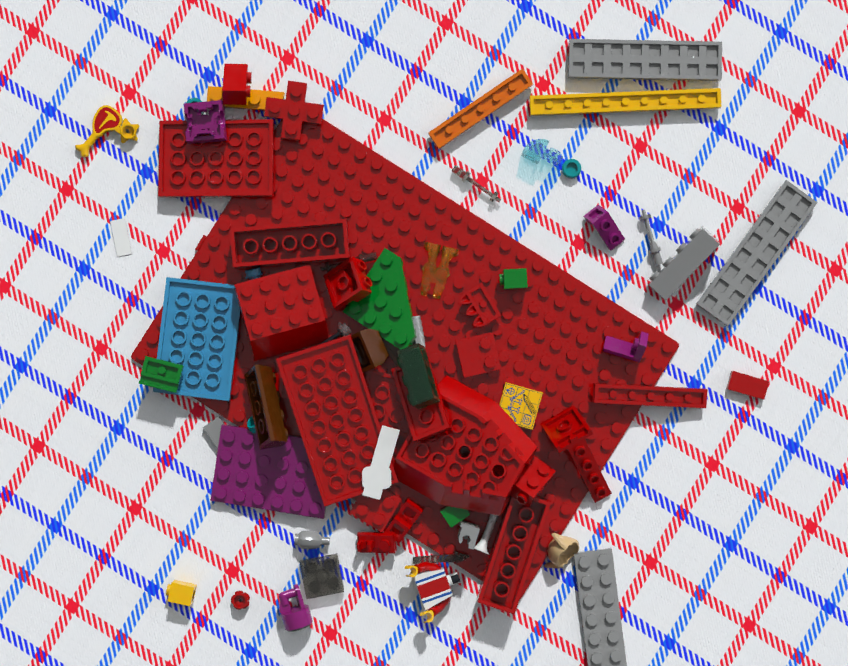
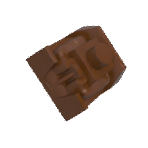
M365 329L351 335L363 373L383 364L389 356L378 330Z

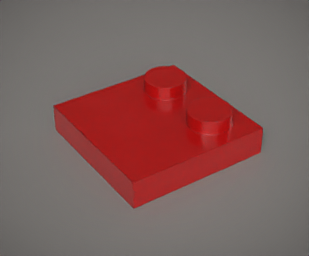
M493 332L455 340L464 378L501 370Z

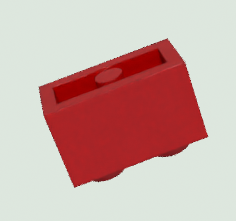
M225 64L222 86L223 105L247 104V97H251V86H248V84H252V72H248V64Z

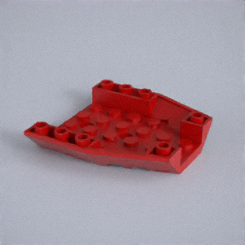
M446 375L438 384V388L452 429L437 434L433 439L426 438L419 442L413 441L410 432L395 459L394 470L397 479L440 505L501 516L510 500L508 496L524 466L526 463H530L538 447L497 402ZM463 447L470 449V454L466 458L460 455V450ZM501 465L504 468V473L502 476L497 477L494 474V469L496 466Z

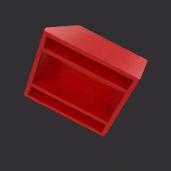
M310 264L234 284L235 294L254 361L322 343L328 339L326 320Z

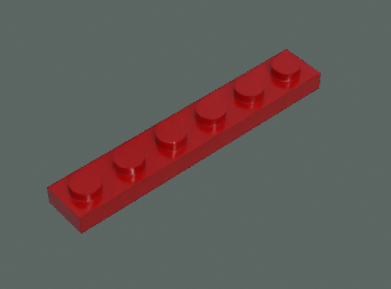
M593 383L592 402L706 408L708 389Z

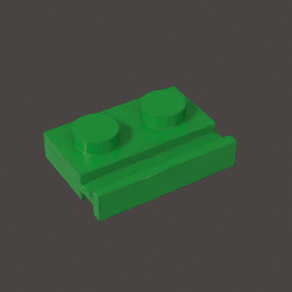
M145 356L139 384L177 393L184 365Z

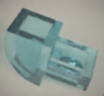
M545 139L531 141L526 145L521 154L522 157L536 164L543 158L558 166L563 158L558 150L546 148L549 141Z

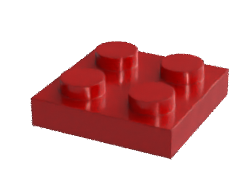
M383 489L380 500L361 494L349 513L383 532L402 498L387 489Z

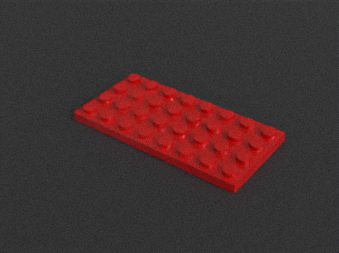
M351 334L276 358L324 507L363 494L362 471L365 467L371 466L381 427ZM391 460L389 468L391 470L392 485L398 483V479Z

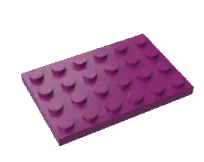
M221 425L210 501L320 519L325 518L326 506L324 507L302 437L288 435L287 443L283 446L260 450L256 433L250 432L248 428Z

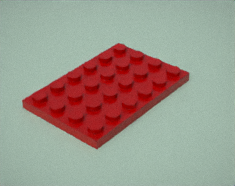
M273 119L226 120L227 141L188 144L186 142V120L159 121L158 197H274ZM211 134L199 135V136H211Z

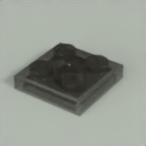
M338 553L299 561L306 599L345 592Z

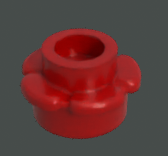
M236 591L235 595L231 597V603L234 608L241 610L248 607L249 595L246 592L243 593V591Z

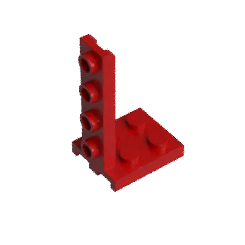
M572 406L543 422L541 426L558 453L566 449L568 450L594 502L596 503L612 494L585 440L593 435V432L576 407Z

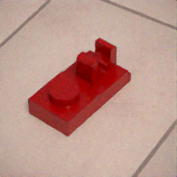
M395 532L357 533V552L396 553L397 551Z

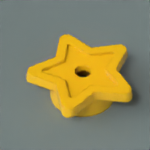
M125 118L122 126L115 128V131L121 135L122 143L129 139L138 140L136 131L139 128V124H130Z

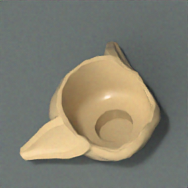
M552 533L553 540L549 543L547 550L548 558L551 562L545 564L544 567L560 569L563 568L564 564H568L574 553H578L579 543L574 538Z

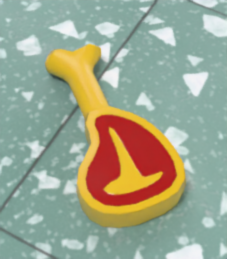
M103 105L97 110L92 121V134L83 144L75 145L76 150L80 151L83 158L89 156L90 147L99 137L122 126L123 118L121 114L108 105Z

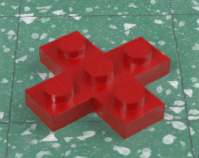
M288 81L286 100L266 97L264 117L283 120L281 139L300 141L302 122L322 124L324 105L305 102L307 83Z

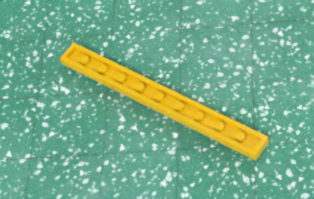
M721 88L533 95L529 97L530 116L718 109L722 107Z

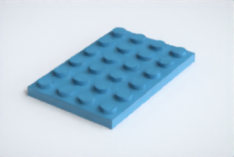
M166 278L157 359L184 365L177 393L153 387V392L230 401L241 316L234 285Z

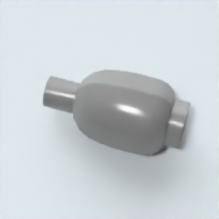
M301 531L299 534H295L294 545H298L301 549H317L321 545H329L330 537H322L318 532Z

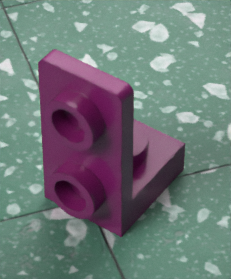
M597 205L583 216L597 230L609 250H613L625 240L609 212L600 205Z
M641 331L639 338H635L633 343L606 336L603 351L640 362L647 347L649 334Z

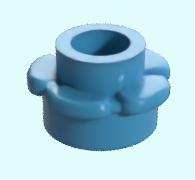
M260 267L245 271V279L249 278V280L260 278L263 275Z

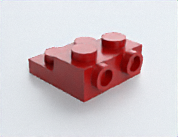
M350 257L324 275L334 309L339 310L351 301L358 302L372 293L370 289L372 281L366 276L365 270H367V266L364 261Z

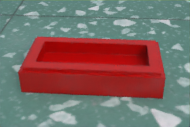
M731 371L726 389L764 400L770 381Z

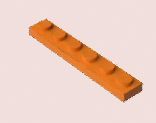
M522 68L428 132V135L438 149L442 148L533 86L532 81Z

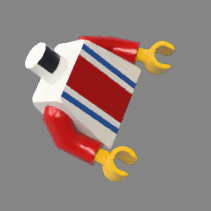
M426 561L414 566L406 565L404 569L411 570L410 574L406 575V577H414L425 610L428 609V611L420 613V616L427 615V620L423 623L431 622L451 601L453 592L450 586L461 583L458 572L446 575L444 567Z

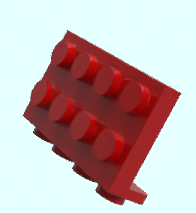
M533 456L530 463H526L509 495L520 504L530 507L536 496L554 477L556 470ZM498 465L494 469V474L497 477L502 476L504 468Z

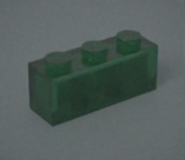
M417 343L398 350L399 357L397 358V363L404 374L402 381L409 392L407 394L409 404L421 409L440 402L425 347Z

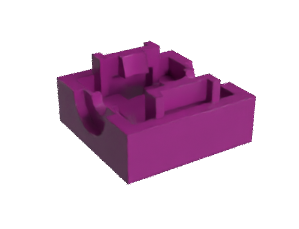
M222 100L184 103V114L187 121V130L185 132L188 144L227 141L225 105H223ZM207 109H211L208 110L209 115H201V112H207ZM211 134V136H199V135Z

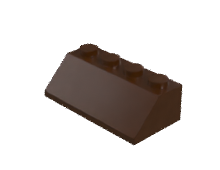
M254 365L244 377L259 448L262 450L283 446L287 443L288 431L284 428V412L280 410V394L276 391L275 373H272V368L269 366Z

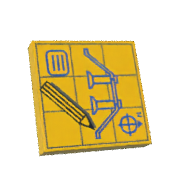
M505 382L499 405L518 426L533 430L543 392Z

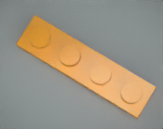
M208 86L207 101H223L222 87ZM251 89V97H247L246 105H225V108L265 111L266 97L284 99L285 93Z

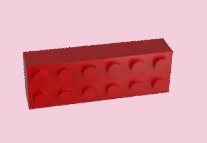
M346 219L230 228L232 264L235 269L337 261L350 258Z
M510 496L476 598L478 603L515 614L551 504L549 500L537 496L530 507L520 504L515 498Z

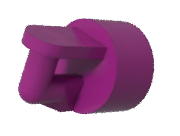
M298 584L293 585L292 589L281 592L279 594V611L285 630L292 632L310 626L313 622L309 606L303 602ZM296 597L298 606L291 607L289 599Z

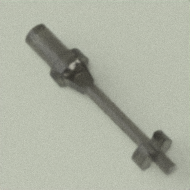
M457 165L454 166L452 172L462 178L461 181L465 183L467 180L491 197V202L494 200L497 202L501 201L497 197L498 192L491 193L470 177V172L467 171L466 173Z
M376 252L366 255L361 253L356 258L369 262L377 260ZM328 261L320 269L321 271L327 270L328 273L332 268L337 267L343 262L330 265Z

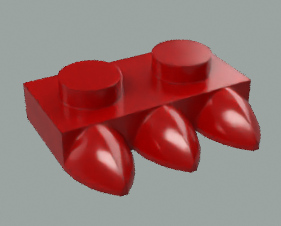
M482 282L465 292L459 300V304L471 303L466 311V315L473 316L478 314L473 322L475 327L485 326L501 316Z

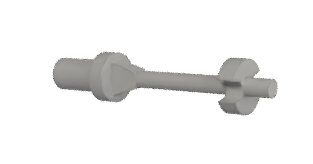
M642 210L643 216L639 218L640 221H645L651 242L649 252L650 254L652 253L655 265L658 266L663 264L659 252L661 248L654 241L648 219L651 218V214L646 215V211Z

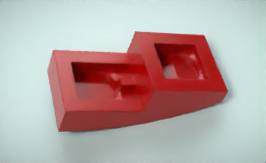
M408 498L384 532H395L396 541L400 543L424 509Z

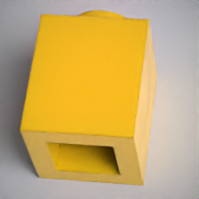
M174 580L167 586V601L191 606L194 601L197 585Z

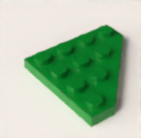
M384 248L367 274V277L372 281V286L370 287L372 293L358 302L351 301L343 312L366 328L378 330L383 339L407 353L417 336L413 324L411 304L409 303L406 277L403 271V261L399 256Z

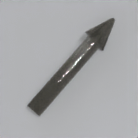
M454 551V554L413 557V564L422 562H456L457 564L470 556Z

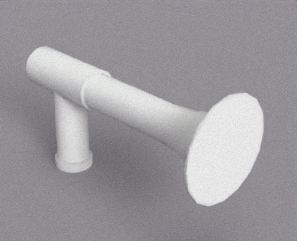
M490 514L482 538L474 549L490 555L487 552V544L499 517L498 515Z

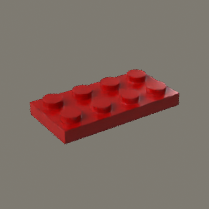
M427 355L391 369L414 442H419L452 429Z

